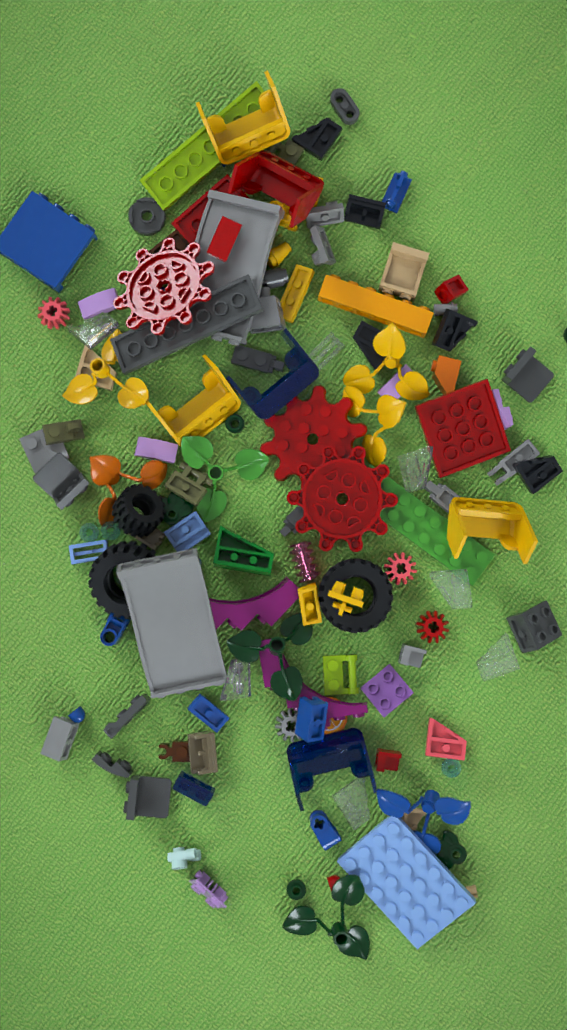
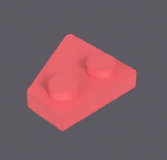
M429 717L425 755L465 761L467 741L432 717Z

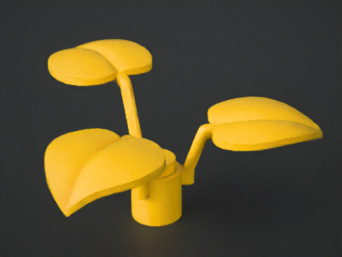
M394 323L388 325L374 338L373 347L375 351L381 356H386L379 367L373 373H370L366 365H355L343 377L345 386H354L363 394L371 392L375 386V380L372 377L386 365L389 369H398L400 381L396 383L395 388L401 397L415 401L425 399L430 395L427 381L422 374L416 371H409L402 376V364H400V361L405 353L406 344L401 332Z
M116 329L105 342L101 351L102 359L95 358L91 361L90 369L93 378L88 374L77 375L69 383L68 388L62 395L63 398L74 404H88L98 394V390L95 387L97 377L101 379L109 377L122 387L118 392L117 398L123 407L134 409L148 402L149 391L141 379L131 377L124 385L110 373V367L107 364L114 365L115 362H118L110 339L122 334L119 329Z
M345 386L342 398L349 397L353 401V407L348 412V416L358 417L360 411L379 414L378 421L383 427L377 430L373 436L370 434L365 435L362 442V447L366 451L365 458L370 464L377 467L384 461L387 452L384 440L377 436L383 430L393 428L400 422L406 402L391 395H383L378 399L377 410L364 409L365 397L363 393L354 386Z

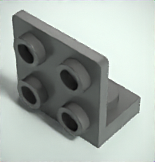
M542 601L525 612L506 618L522 653L539 650L562 636L547 601Z

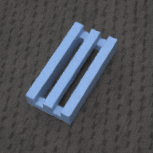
M108 540L69 545L71 564L95 561L98 556L75 560V556L104 552L109 548ZM101 544H103L104 547L99 549L74 552V549Z

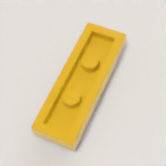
M298 264L294 268L280 301L283 317L286 322L293 324L315 273L311 268Z

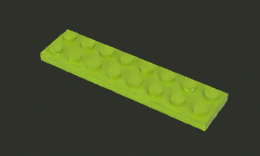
M256 81L217 115H220L225 124H228L261 109L258 103L259 96L265 91ZM205 126L139 180L162 210L166 211L222 164L219 161Z

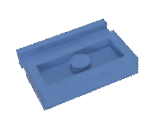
M197 511L164 532L177 552L188 550L211 535Z

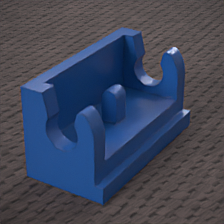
M305 696L300 697L295 734L307 743L324 739L328 702H324L316 696H312V700Z

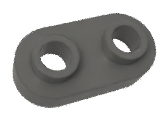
M342 88L335 89L330 96L331 106L343 123L347 125L355 124L359 119V108L346 90ZM341 99L342 102L338 103L336 100ZM351 114L353 117L348 118L346 115Z

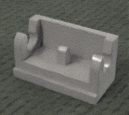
M54 716L40 754L56 761L67 760L80 723H75L63 716L61 718Z

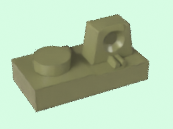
M81 419L42 425L46 445L85 438Z

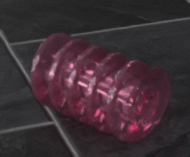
M303 541L288 546L293 548L289 554L296 555L291 561L298 562L294 569H298L300 572L296 576L303 577L298 583L315 579L321 574V571L314 570L319 565L312 563L316 556H310L314 552V549L307 548L312 544L310 541Z

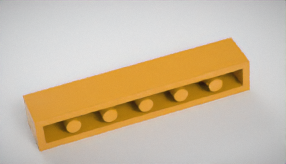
M326 274L318 295V301L385 325L394 323L399 330L422 338L425 337L434 314L428 307L414 306L408 300H397L391 294H380L374 288H363L354 281L346 282L334 274L330 276Z

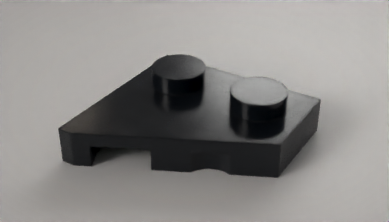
M325 118L317 125L307 128L304 133L298 136L294 135L292 141L322 161L343 128L329 118Z
M446 309L431 345L451 352L457 343L466 336V332L472 326L475 327L478 324V321Z
M361 321L353 339L374 370H376L386 357L379 355L373 347L374 338L380 330Z
M552 455L512 464L531 494H535L563 472Z

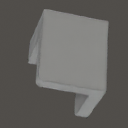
M402 643L398 663L420 668L423 656L427 653V650Z

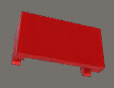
M222 216L207 254L227 262L242 225Z

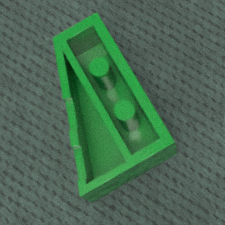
M220 525L213 561L214 567L271 577L274 553L253 542H249Z

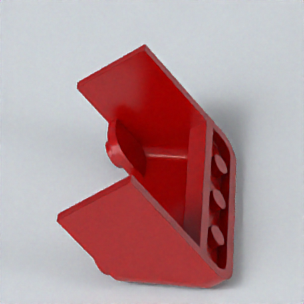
M261 150L234 164L227 193L232 194L242 189L249 195L261 191L290 207L288 211L291 216L289 227L293 228L307 218L323 190L324 182L269 151Z

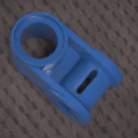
M111 612L100 635L101 642L106 646L117 644L131 619H125L124 616L116 619L117 617H114V613ZM108 632H113L115 635V639L111 643L106 640Z
M315 810L311 813L310 826L325 851L342 841L337 829L323 811ZM316 819H319L320 821L322 820V823L319 824V823L316 822L315 820H316Z

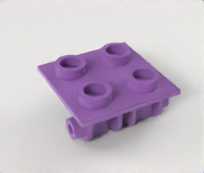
M390 664L360 688L383 717H386L414 693Z

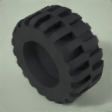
M121 541L117 545L113 544L93 562V568L89 571L91 579L88 581L89 588H93L90 592L92 598L96 597L98 600L96 604L99 607L103 606L105 608L104 612L108 614L110 612L114 613V617L120 618L124 616L125 619H131L124 591L116 585L113 579V569L118 564L155 557L157 552L153 549L148 550L147 545L144 543L140 546L137 545V541H130L128 544L126 541Z
M354 558L338 562L326 572L319 585L318 597L321 611L331 624L345 632H367L379 626L378 624L387 618L386 615L392 608L393 588L388 580L389 577L381 570L382 568L371 561ZM351 577H359L366 580L373 590V601L370 607L362 613L352 614L344 611L342 616L338 615L339 609L332 607L333 602H338V600L327 596L336 581L343 582Z

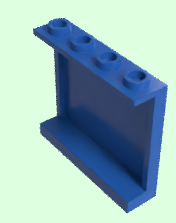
M31 191L0 235V254L60 293L64 288L61 285L63 280L92 239L97 241L98 238L94 233L95 230L90 225L85 224L84 226L75 215L71 213L68 215L57 203L53 205L48 202L49 199L42 193L37 194Z

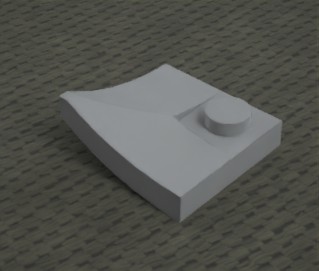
M43 429L19 439L35 474L57 453H62L67 459L70 458L64 443L46 445Z

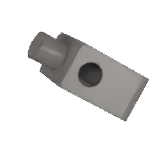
M262 287L259 300L264 311L254 315L249 332L257 334L286 330L280 300L274 295L271 296L269 287Z

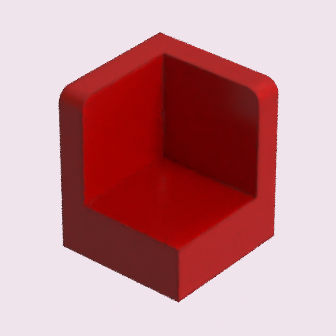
M377 748L375 770L379 772H384V769L398 771L399 759L402 758L401 752Z

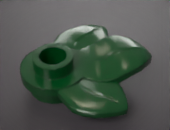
M173 492L169 494L168 498L158 495L162 497L161 501L165 503L164 509H166V514L164 515V521L168 525L177 524L182 518L189 516L193 511V504L185 502V499ZM175 513L176 515L175 517L171 518L169 517V514Z
M444 830L442 840H440L441 849L436 856L449 870L454 864H462L466 860L467 851L459 844L458 837L454 833ZM453 852H459L460 857L456 858Z

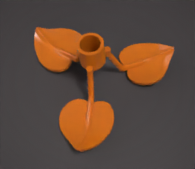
M91 456L92 481L99 486L106 485L112 494V498H105L99 506V523L102 526L114 523L113 519L115 517L112 516V507L117 500V496L111 485L118 483L119 476L142 482L144 487L149 486L152 490L157 488L165 479L167 464L159 460L149 461L141 469V478H136L121 473V463L114 456Z

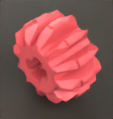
M49 297L48 303L42 300L44 307H38L41 313L37 316L39 319H42L41 324L43 326L47 325L48 329L55 327L59 330V324L66 326L64 320H70L67 314L71 311L69 308H66L67 303L65 301L61 302V299L58 297L55 300Z
M402 552L400 559L397 553L393 554L395 560L391 557L387 558L391 565L384 564V567L390 568V571L384 573L387 575L392 574L389 578L390 582L395 577L396 585L400 584L401 579L403 584H407L406 577L410 580L414 579L410 572L417 573V570L411 569V566L416 565V562L409 563L412 556H408L405 559V553ZM397 564H398V565H402V564L404 565V567H403L404 572H403V573H402V572L397 573V570H398V568L396 567Z

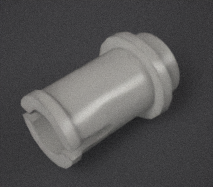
M453 302L451 304H434V316H443L446 309L457 312V304Z

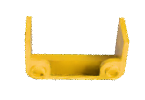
M268 70L264 73L270 89L259 96L258 103L261 109L225 124L220 115H211L206 118L200 102L196 103L204 126L222 164H232L287 139L290 135V127Z
M206 354L202 357L210 367V370L202 377V383L205 386L203 391L177 411L169 405L163 406L156 411L149 401L146 403L180 447L182 437L206 436L230 415L235 413L241 405L239 397L226 378Z
M454 497L451 500L448 514L447 540L454 559H458L468 536L499 539L505 549L518 551L523 564L528 563L538 540L521 505L515 502Z

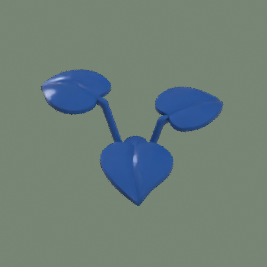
M377 789L376 792L380 809L390 817L401 818L404 812L409 814L421 804L422 810L427 813L422 832L413 830V832L435 855L441 849V842L435 835L426 834L430 814L436 811V814L441 815L445 823L459 825L467 819L471 809V801H461L451 797L440 798L439 793L435 790H427L424 797L420 796L419 800L412 806L409 800L400 794L383 789Z

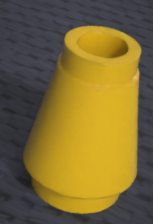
M284 242L272 248L267 265L270 268L278 267L292 251L291 246Z

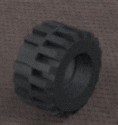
M133 484L125 488L112 507V516L115 517L113 519L114 523H118L117 527L123 529L125 534L130 533L131 537H136L137 535L139 538H143L144 535H150L163 521L166 514V509H164L165 503L161 501L162 497L156 494L157 491H152L151 487H144L143 484L138 486ZM134 507L140 509L144 515L138 513Z

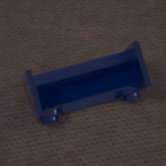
M286 328L280 335L292 348L284 358L285 365L290 371L264 393L261 394L255 387L251 386L241 390L230 376L226 377V380L242 402L258 418L263 420L272 417L319 376L318 367Z
M350 728L325 734L323 740L309 743L301 740L293 742L287 747V757L300 811H304L301 793L313 788V776L347 767L351 768L352 774L357 778L369 776L373 793L377 792L374 773L361 730Z

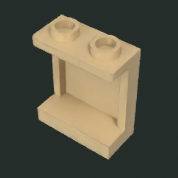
M393 242L378 290L382 291V294L388 293L398 296L401 300L414 301L429 253Z

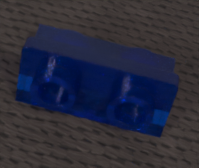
M183 771L180 772L173 786V790L204 806L208 805L215 792L214 787Z

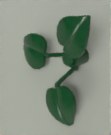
M301 613L292 615L282 622L280 633L287 637L286 639L273 637L269 644L260 647L262 643L261 637L252 630L239 632L227 639V646L230 652L241 662L252 663L257 661L259 651L269 649L272 655L278 656L281 671H276L271 676L270 686L272 691L279 697L292 702L299 697L303 685L301 672L294 666L284 669L282 654L285 650V642L290 640L294 645H303L311 639L313 632L312 624L303 626Z
M346 875L334 883L331 894L334 901L341 902V921L334 923L331 929L319 918H315V911L305 905L297 906L289 913L282 925L283 929L296 935H309L316 931L317 922L328 933V936L333 937V941L338 946L340 952L347 956L367 960L370 948L367 931L358 925L352 926L347 931L344 921V904L349 906L356 905L364 897L365 890L358 875Z

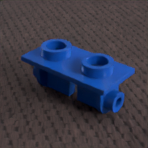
M405 171L394 173L382 202L386 203L385 209L396 214L412 179L407 177L408 173Z

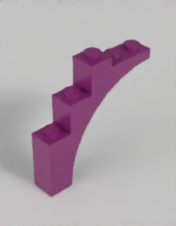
M286 576L275 587L249 599L228 601L209 598L215 627L217 629L228 618L227 622L234 629L238 627L242 631L257 614H259L257 618L264 625L268 623L272 627L299 598L298 587Z
M272 638L262 639L260 647L269 644ZM269 649L259 651L264 687H270V690H272L270 686L271 676L274 672L281 671L278 656L272 655ZM282 654L284 669L290 666L284 654ZM304 682L301 693L295 701L292 702L286 699L287 708H293V711L298 710L299 699L303 696L309 700H312V696H316L324 702H328L325 730L331 725V718H334V721L346 719L345 716L353 715V718H359L368 713L367 702L349 703L336 701L319 694L309 688Z

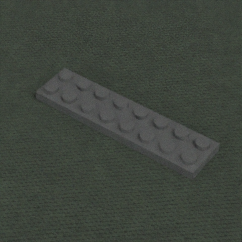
M247 274L211 291L212 297L207 302L199 301L194 303L190 308L193 320L189 325L181 324L178 319H173L167 323L165 332L157 336L151 332V322H146L136 330L131 329L110 339L122 373L127 375L264 311L250 276Z

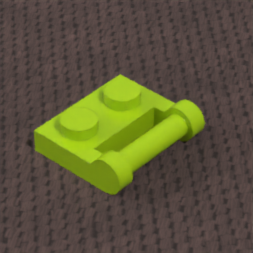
M357 654L322 656L324 695L359 694L356 677ZM342 661H348L349 687L345 688L343 684Z

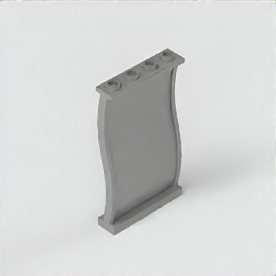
M209 189L207 195L208 202L195 242L201 247V253L197 257L196 262L211 261L214 264L215 271L212 275L206 277L201 285L213 291L248 274L258 297H260L270 250L285 211L280 205ZM222 216L242 225L227 262L207 254ZM254 316L211 335V339L219 342L222 339L229 340L228 343L234 346L246 345V338Z
M197 548L118 564L117 575L121 581L151 698H163L170 694H182L189 690H201L208 686H220L227 683V670L219 645Z

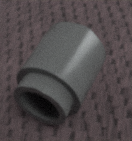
M281 267L266 270L262 287L274 289L285 286V283L289 282L286 268L281 269Z

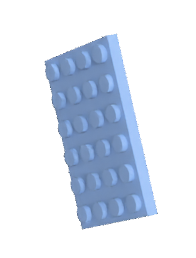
M388 816L337 859L338 864L349 875H358L360 877L365 893L416 949L420 948L476 904V899L402 818Z

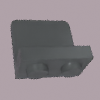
M529 347L526 351L522 349L516 356L518 361L514 365L510 364L505 369L504 373L506 375L502 378L505 384L529 403L536 399L554 377L553 372L533 357L536 350L532 347Z
M62 453L54 455L33 476L34 482L54 499L55 504L61 510L64 507H69L74 502V498L78 494L84 493L90 484L86 476Z
M133 775L130 781L126 783V793H129L128 801H125L123 810L124 813H127L126 820H134L136 816L167 818L171 795V779Z

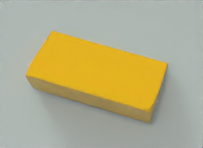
M310 583L298 588L303 626L322 623L316 583Z

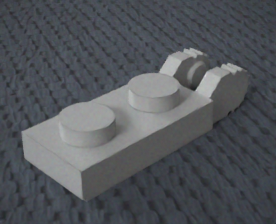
M527 439L499 461L498 465L487 474L490 477L497 473L500 468L504 470L506 474L494 482L498 486L508 477L510 478L517 473L512 466L513 463L534 459L541 453Z

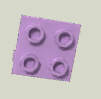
M199 870L195 874L197 879L189 880L192 884V890L198 895H204L207 898L205 900L206 903L212 908L227 907L224 904L228 898L227 892L218 886L217 883L209 890L208 888L214 880H210V877L204 871L201 872Z

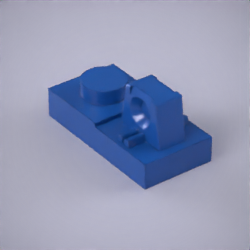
M201 693L187 707L191 713L216 733L230 719L226 713Z

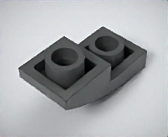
M99 751L91 759L104 770L117 776L128 778L133 772L132 766L126 760L119 758L113 763L111 756L106 752L102 753Z

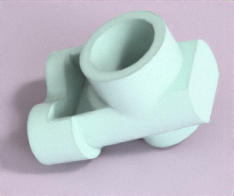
M184 847L173 848V852L167 854L168 862L172 863V870L188 868L187 861L201 860L200 849L196 850V848L185 850Z

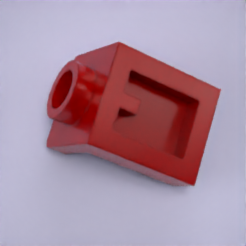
M458 274L444 281L434 292L442 304H449L452 300L465 294L469 289Z

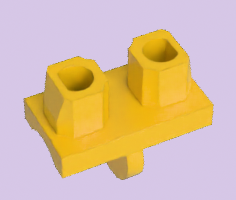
M336 581L332 589L328 591L327 596L342 601L341 603L334 601L332 607L339 609L338 615L342 616L344 611L351 613L353 609L347 606L346 603L363 607L364 590L353 587L351 595L348 597L343 595L346 584Z

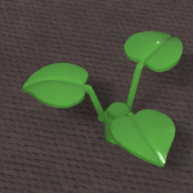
M200 436L182 437L181 451L185 462L195 469L201 468L206 463L209 468L208 476L213 480V490L206 488L208 492L196 507L204 522L217 518L227 505L226 494L223 491H216L217 480H221L225 472L238 469V473L243 479L255 480L260 477L269 462V458L264 453L254 449H244L235 456L236 466L223 468L220 465H211L208 459L213 456L214 450L212 443L208 439Z

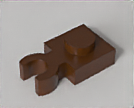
M173 741L172 747L166 743L159 745V748L166 749V754H159V759H166L172 756V762H190L188 741Z

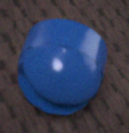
M79 706L68 717L73 722L80 723L85 718V711Z

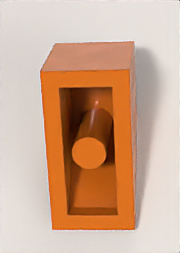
M439 355L436 360H433L430 371L433 372L432 378L442 395L455 390L461 360Z

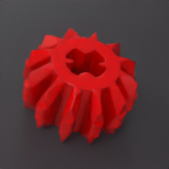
M434 610L432 616L430 611H426L427 618L420 615L419 617L423 622H416V625L422 627L417 629L416 632H424L420 638L424 640L427 637L428 643H431L433 638L436 643H439L438 636L445 639L446 636L442 632H449L448 628H444V625L449 624L447 620L442 621L445 615L441 614L438 616V611ZM432 622L437 626L436 630L433 629V632L428 628V625L432 624Z

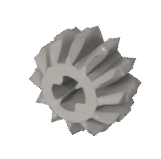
M288 708L287 715L282 710L281 715L283 718L276 717V720L280 722L275 724V728L280 729L277 735L280 736L284 733V741L290 736L291 742H294L298 710L292 714V709ZM288 721H291V723L295 722L294 729H291V727L287 728Z

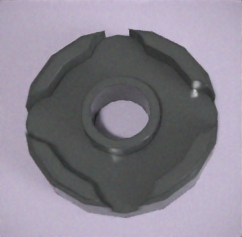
M145 197L138 199L131 205L128 218L134 231L140 235L150 236L160 232L164 227L166 214L165 210L161 209L154 198ZM147 212L152 214V218L148 221L142 219L143 214Z

